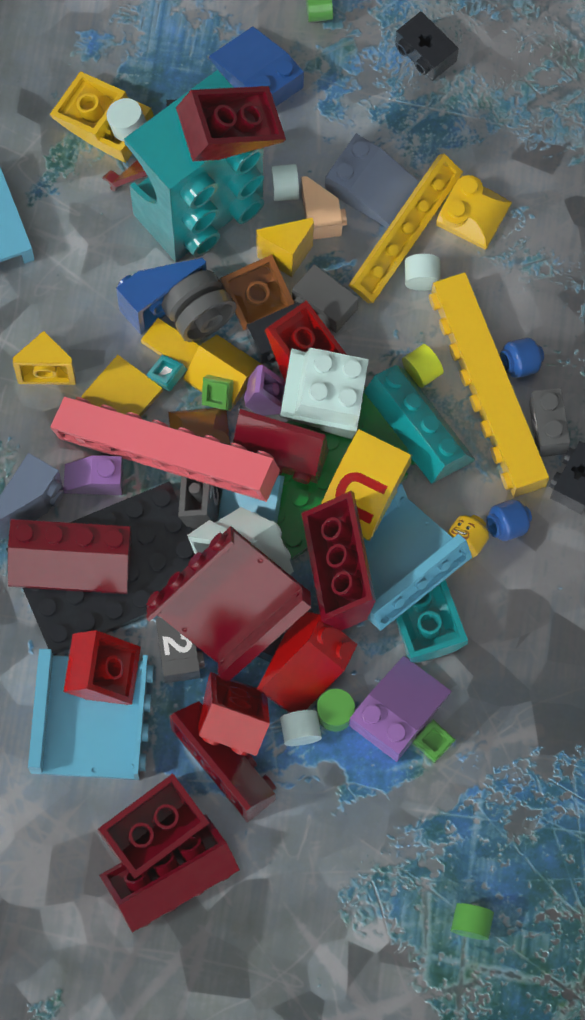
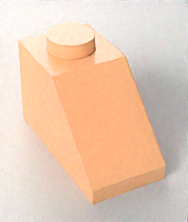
M301 177V194L305 219L313 217L314 221L313 239L342 236V226L347 225L345 208L340 209L339 198L309 177Z

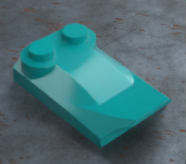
M446 580L442 581L395 619L405 645V653L409 657L410 662H425L453 653L468 644L466 633Z

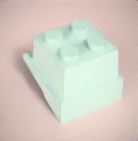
M292 348L280 417L352 439L358 428L369 359L315 348H309L307 352Z
M242 507L215 523L208 520L187 535L194 553H202L209 547L215 535L220 532L223 534L231 526L288 574L294 572L290 563L291 555L281 539L282 531L278 524Z

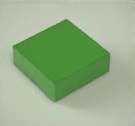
M211 375L203 377L202 405L227 411L231 409L234 380Z
M433 719L412 743L432 762L436 763L453 745L456 739Z

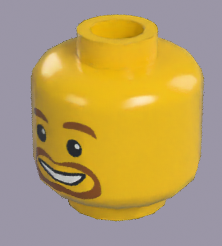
M467 515L459 516L447 531L452 538L460 534L467 541L472 558H475L489 540L486 523L477 515H472L471 517Z

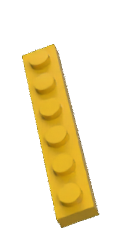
M439 154L349 283L348 286L368 304L374 303L457 180L463 174V171L446 154Z

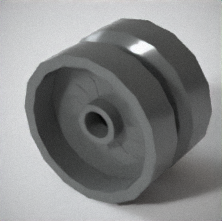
M210 270L199 271L180 281L167 293L161 304L163 311L170 321L176 323V329L184 341L195 342L212 335L223 327L236 311L235 301L227 291L222 290L221 281Z

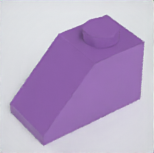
M258 365L248 378L247 390L244 394L245 406L262 416L280 414L285 389L284 379L264 365Z
M92 455L65 464L64 494L122 495L124 469L122 456Z

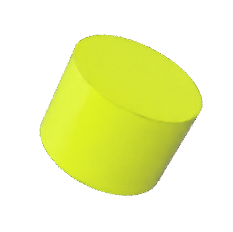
M422 344L402 358L405 370L420 388L425 387L444 374L440 360L426 344Z

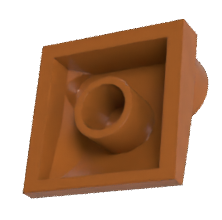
M272 255L219 279L223 290L227 291L236 303L235 315L243 331L246 330L247 324L295 304Z
M205 408L168 412L170 428L176 430L179 427L186 428L196 436L203 438L205 435L213 436L221 443L230 445L227 410Z

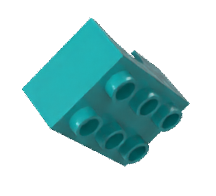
M216 70L191 90L234 87ZM189 91L124 138L125 145L136 157L148 176L138 185L135 182L130 185L133 215L175 262L189 252L196 258L203 256L219 241L220 233L218 230L233 219L239 224L250 221L264 206V200L262 199L264 181L263 148L220 160L192 161L176 110L177 105Z

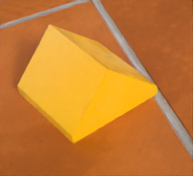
M313 217L256 229L257 257L261 260L272 255L278 269L293 277L313 247Z
M45 331L41 332L13 357V367L18 384L76 385L72 358Z
M216 334L199 345L183 380L200 392H202L203 377L206 375L234 380L232 408L229 409L231 411L247 390L250 375L258 365L263 364Z

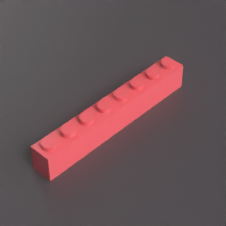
M64 396L50 426L61 440L113 456H122L123 459L267 502L280 472L274 457L264 451L250 452L237 443L223 444L213 436L205 435L204 438L196 436L186 428L179 427L178 430L169 428L168 425L159 420L149 422L132 412H127L125 415L108 405L102 404L101 407L92 405L88 400L81 397L71 399Z

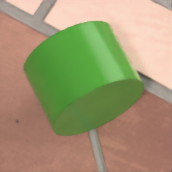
M306 0L308 22L333 20L332 0Z
M330 689L324 692L317 703V713L321 726L334 732L342 731L349 726L350 717L355 711V704L351 695L342 689Z
M457 903L450 931L473 939L488 940L494 912L472 904Z

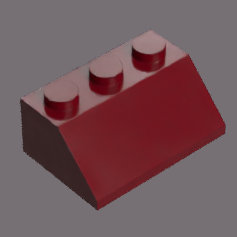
M243 409L239 411L233 443L242 445L250 452L264 451L272 455L280 469L279 475L282 473L291 475L293 480L302 484H309L310 482L318 484L329 452L324 434Z
M172 773L99 827L97 832L121 864L136 879L208 825L209 821Z

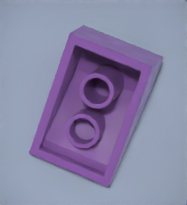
M403 656L350 717L349 726L398 762L452 691L415 663L410 662L407 657Z

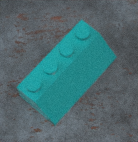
M394 365L374 375L364 390L365 394L408 448L407 453L411 454V458L431 484L474 462L475 458L405 369Z

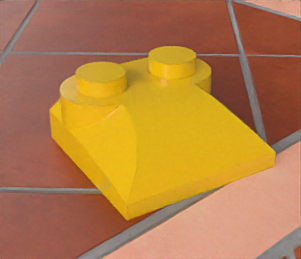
M462 175L446 199L436 220V226L486 250L512 202L484 187L479 178L473 175Z

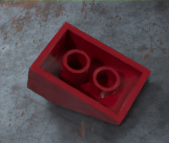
M269 86L190 90L176 107L193 162L220 160L283 143L286 140Z

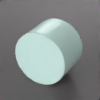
M119 99L112 103L107 110L108 123L114 136L120 141H124L125 137L146 123L140 105L133 99Z
M297 165L271 166L274 201L298 200Z
M415 254L405 259V286L416 291L432 290L433 282L441 280V261L439 257L432 254Z
M302 710L280 717L285 745H306L322 739L317 711Z

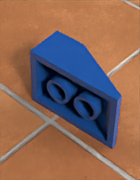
M254 26L209 56L211 62L234 88L269 86L275 107L304 87V72L285 50Z
M203 258L140 270L133 276L127 275L116 287L119 311L140 335L153 325L157 318L163 319L167 316L161 305L167 293L188 276L207 270L206 261Z

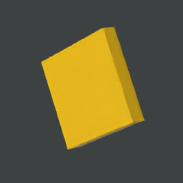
M117 354L81 398L88 400L92 405L98 407L104 404L114 408L119 413L126 415L127 412H132L141 417L163 392V388Z

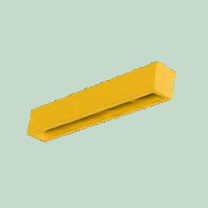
M466 273L433 282L432 292L429 294L431 307L434 311L438 310L441 317L439 319V326L444 336L448 335L450 339L449 350L454 361L458 360L462 370H459V374L464 387L469 386L472 394L469 396L471 406L474 412L479 411L482 419L480 422L481 431L485 438H490L493 446L490 448L491 455L495 464L500 463L502 468L501 479L506 490L510 489L513 498L546 487L549 480L548 473Z

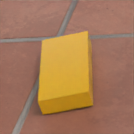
M159 318L156 319L141 339L143 345L160 356L163 354L184 364L186 369H188L199 347L194 341H184L176 329Z

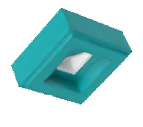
M162 354L146 376L170 392L187 369L184 364Z

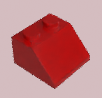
M97 630L74 633L72 635L63 692L85 700L132 705L141 647Z

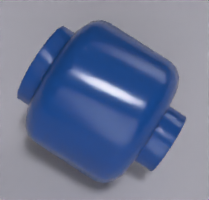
M532 338L510 341L504 345L499 354L506 373L513 378L525 377L539 372L544 361L542 347Z
M511 499L491 507L486 518V525L493 537L506 542L523 536L528 532L530 522L532 521V514L530 509L519 500Z

